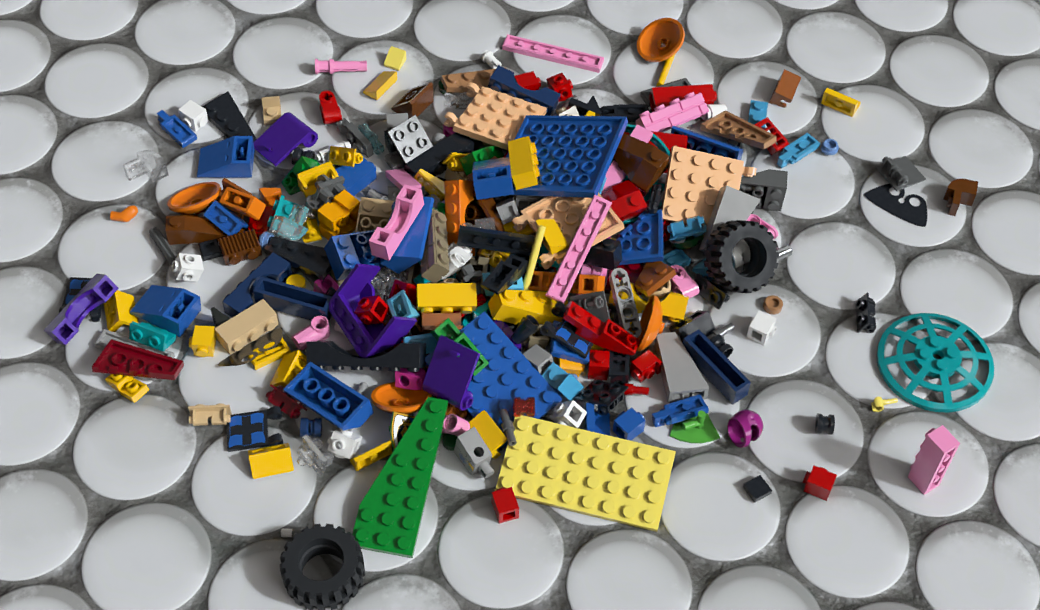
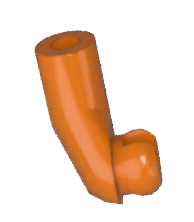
M131 205L122 212L111 211L110 220L129 222L137 215L138 208Z

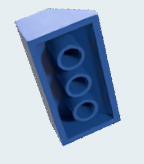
M672 126L671 134L688 136L687 149L737 160L742 159L744 150L742 148L679 126Z
M423 197L424 206L391 259L388 261L381 258V264L399 274L422 260L434 204V198ZM396 200L394 201V203H393L392 206H391V209H392L391 217H392V214H393V212H394Z
M309 362L283 389L285 393L343 431L361 427L374 413L368 398L312 362Z

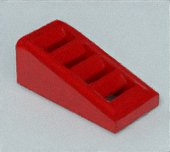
M767 117L754 125L761 128V126L766 124L767 127L763 130H769L771 134L776 136L778 145L774 143L767 147L769 153L773 155L788 146L789 142Z

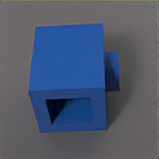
M631 407L626 412L622 411L614 420L613 432L619 438L631 441L644 431L646 420L640 412H636Z

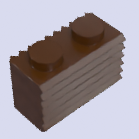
M254 229L218 239L225 265H236L240 261L254 260L262 255L261 246Z

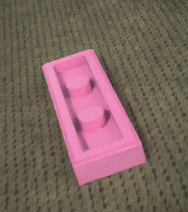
M404 169L385 171L386 177L400 190L404 184L421 189V184Z

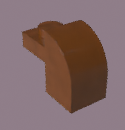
M956 179L948 185L943 200H947L946 207H949L948 215L955 216L960 204L972 206L977 194V181Z

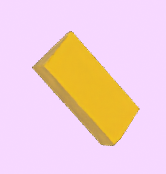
M383 71L363 91V94L378 100L397 81V72Z
M554 219L535 220L537 229L538 225L546 227L543 240L552 255L569 248L565 237Z
M390 440L350 459L354 469L359 471L392 454V442Z

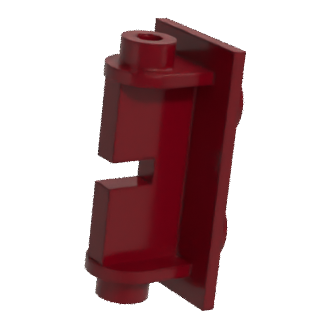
M270 384L274 389L266 394L268 402L279 407L285 403L281 411L292 419L299 418L301 409L307 411L301 402L293 397H289L281 385H278L276 388Z

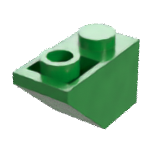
M301 156L281 182L289 195L301 191L298 187L297 174L319 166L320 164L317 160Z

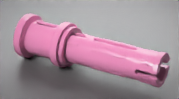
M315 59V74L327 72L333 74L334 72L342 71L367 72V60L334 61V59Z

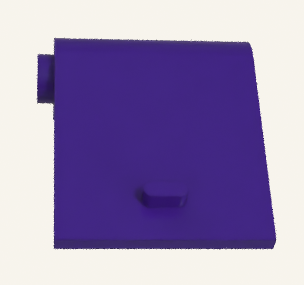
M287 112L253 142L254 149L276 167L300 144H303L305 147H312L318 140V134L295 115Z
M440 335L423 381V390L439 399L448 400L449 404L460 410L470 408L473 404V394L467 389L480 353Z

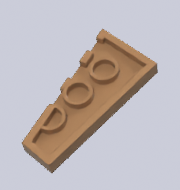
M496 69L442 75L441 82L446 92L467 93L469 91L467 86L470 82L475 83L480 89L483 86L488 88L490 77Z
M726 110L701 124L702 131L760 149H766L776 143L775 135Z

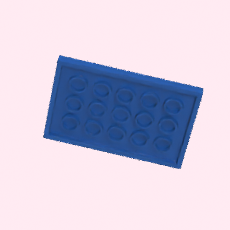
M485 311L460 330L461 333H465L489 362L476 376H472L467 389L473 394V404L470 408L466 409L472 418L485 410L502 431V420L499 414L501 409L507 410L509 419L514 422L516 414L541 419L558 403L562 402V398ZM434 351L425 357V362L428 367L430 365ZM508 440L499 447L501 451L508 445Z

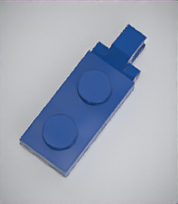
M163 110L157 113L161 128L182 148L197 140V135L176 115L169 116Z
M699 394L664 405V408L659 410V412L652 413V422L655 427L664 426L665 424L670 425L697 417L698 412L701 410L708 413L709 408Z

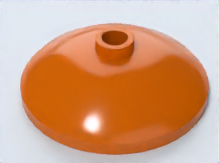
M661 18L651 22L642 30L638 37V53L644 60L649 62H661L669 59L677 53L684 42L685 32L683 26L673 18Z
M203 182L184 188L168 200V208L173 212L182 214L202 213L219 197L221 193L220 184L216 182Z
M652 295L649 298L640 319L642 332L638 337L640 340L636 350L638 352L648 347L655 340L658 333L661 334L664 329L665 323L662 322L663 310L660 300L656 295Z
M395 382L380 385L371 393L372 403L378 409L390 414L398 412L408 415L421 409L426 399L432 397L431 394L423 389L409 390L395 387Z

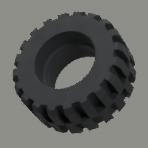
M731 220L719 225L717 230H713L710 234L711 239H707L705 244L707 249L703 253V256H706V260L703 262L704 267L708 268L706 271L708 277H713L711 279L715 285H719V288L730 292L752 293V291L761 290V286L765 287L769 283L768 279L773 278L775 275L774 269L778 267V263H776L777 258H779V252L776 251L778 245L776 241H773V234L767 232L768 229L764 225H759L758 222ZM743 239L750 249V262L747 268L738 274L732 264V252L735 245Z
M314 524V528L309 529L307 526L302 529V533H295L292 536V542L288 541L285 544V552L283 551L280 556V572L288 595L294 598L295 603L302 606L305 604L306 609L313 610L314 607L318 608V610H325V608L331 607V610L338 608L337 605L340 603L342 605L349 602L348 598L350 596L354 598L358 593L357 587H362L365 566L361 547L358 541H355L354 536L350 532L346 533L344 528L340 526L334 528L333 524H326V526ZM331 554L343 561L340 571L327 580H311L304 576L302 572L306 563L317 555Z

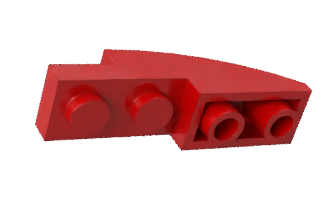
M573 301L567 306L563 319L576 327L575 334L595 345L627 355H634L636 353L640 340L610 319H607L605 322L601 321Z

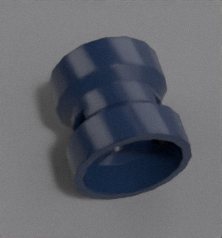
M301 418L300 437L308 438L309 436H314L315 438H322V418H315L314 420Z

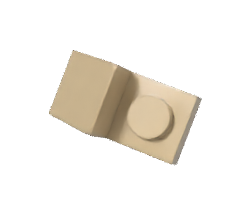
M280 96L262 97L264 125H272L281 117Z

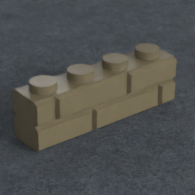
M432 209L423 258L421 260V275L425 279L437 283L449 273L450 260L448 257L447 218L443 213Z

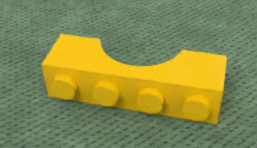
M630 282L637 313H642L647 302L637 295L634 283ZM611 290L610 297H609V302H608V303H612V305L615 306V302H614V298H613V294H612V290ZM618 292V296L621 299L625 300L628 298L625 292ZM670 292L665 299L660 301L663 315L668 316V320L679 322L680 319L684 320L689 296Z

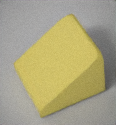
M391 46L384 66L399 71L406 61V51Z

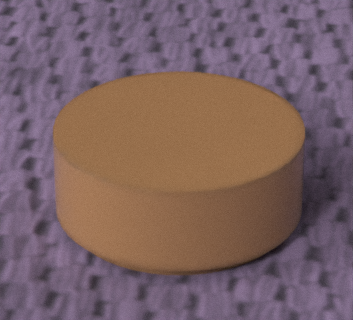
M774 295L765 298L763 308L767 313L775 315L781 312L783 307L781 298Z

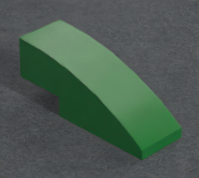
M449 318L444 319L430 332L437 341L440 335H443L480 353L465 333H461ZM481 353L473 376H476L489 364Z

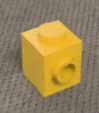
M195 325L193 336L189 338V348H192L194 356H214L217 340L215 326Z

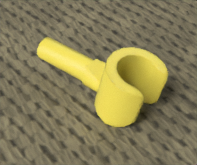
M878 396L871 403L872 410L880 412L884 409V405L897 403L898 399L882 400Z

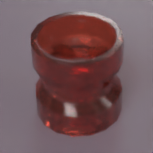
M514 397L513 417H520L524 413L528 417H534L535 398L527 397L526 401H524L520 397Z

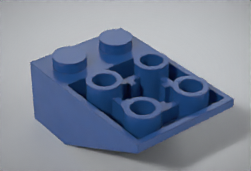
M233 136L200 148L197 177L252 178L255 152L253 136Z
M509 157L473 162V183L477 200L514 194Z
M375 230L337 235L329 239L324 249L337 281L345 280L357 263L375 265L380 268L384 267L380 263L381 258L372 255L369 245V239Z
M151 285L132 308L130 314L181 337L201 311L200 296L184 288Z

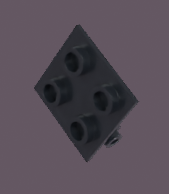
M593 380L574 400L597 404L598 414L605 416L624 399V392L629 387L619 383Z

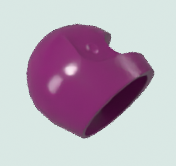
M746 409L735 413L727 423L729 437L739 448L747 447L750 441H756L761 436L764 427L760 415Z

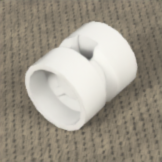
M743 239L735 245L732 252L734 269L742 266L743 263L750 262V249Z

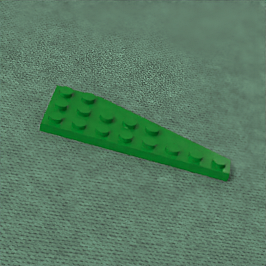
M432 397L426 399L360 503L352 535L355 541H358L361 549L413 558L448 408V400Z

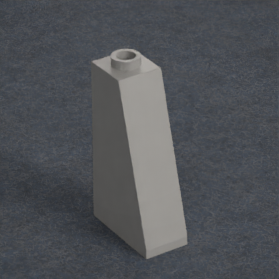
M727 185L721 187L699 250L704 252L707 249L706 241L711 239L710 234L713 230H717L719 225L731 220L746 221L759 204L760 199Z
M662 332L658 334L655 338L654 346L657 358L662 361L661 376L667 402L673 403L699 394L703 400L707 399L709 386L676 332Z

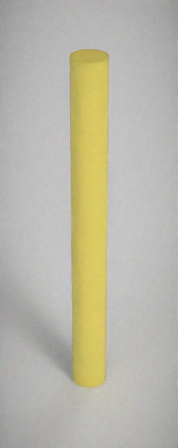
M538 225L523 280L524 290L529 291L546 229L542 225Z

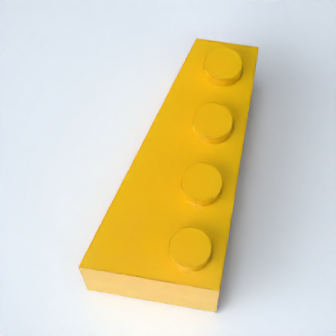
M505 290L499 295L494 293L488 302L493 319L515 325L520 323L521 319L527 315L534 317L539 324H544L546 321L553 323L554 320L561 322L563 317L552 314L551 310L555 307L557 301L546 297L547 292ZM567 298L564 302L565 307L568 304Z

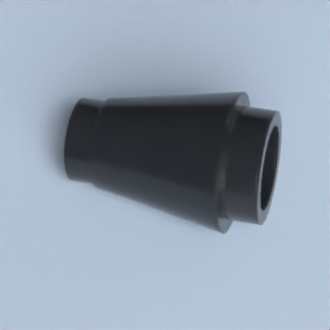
M531 315L523 317L511 338L517 344H520L538 331V321Z

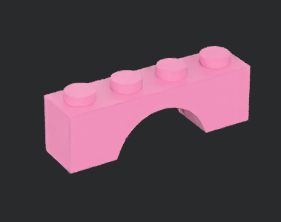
M404 184L396 197L395 208L390 221L384 228L377 227L369 239L373 256L388 261L391 259L424 206L421 189Z

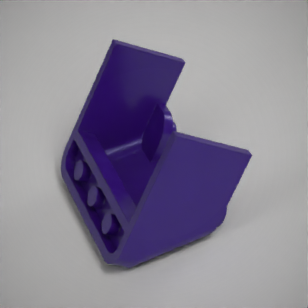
M357 263L330 299L329 311L358 355L370 358L401 343L402 337L408 334L417 320L416 318L393 316L386 326L383 323L369 325L362 323L354 312L358 307V302L363 297L375 296V289L371 281L381 268L375 265Z

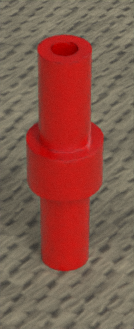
M629 383L624 385L629 387L624 392V395H649V387H639Z

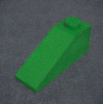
M489 146L471 152L459 160L467 176L472 173L473 162L490 160L494 156L503 158L504 153L500 147Z

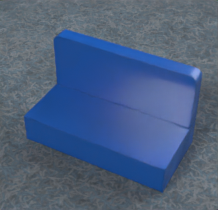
M215 200L204 213L206 218L228 236L237 234L242 227L247 228L249 226L234 212Z
M586 403V430L610 436L609 413L601 416L598 412H595L594 404Z

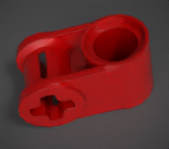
M331 91L321 92L319 95V107L324 125L341 121V110L334 93Z

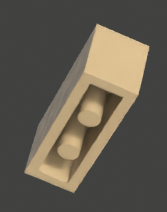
M262 299L216 327V339L231 355L235 351L241 350L248 343L257 340L266 332L272 331L278 325L277 313Z

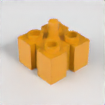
M344 189L334 196L331 203L327 202L320 206L317 210L318 220L320 221V234L329 240L332 236L344 235L355 231L360 201Z

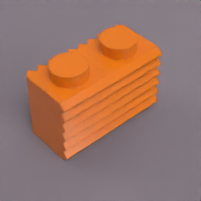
M230 187L225 189L220 199V203L231 211L256 220L260 219L266 207V204L255 196Z

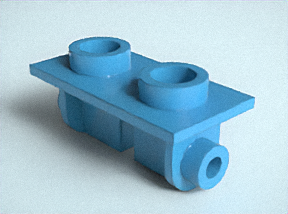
M696 216L686 219L688 226L684 225L683 220L670 223L667 226L668 233H670V241H681L691 235L697 237L704 234L707 230L704 217Z

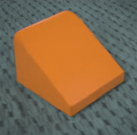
M259 188L260 199L266 206H274L275 200H280L282 195L280 188Z

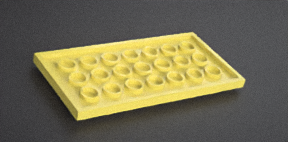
M515 415L513 425L517 444L514 446L507 445L495 491L499 488L512 487L515 497L655 532L658 531L676 451L524 415Z

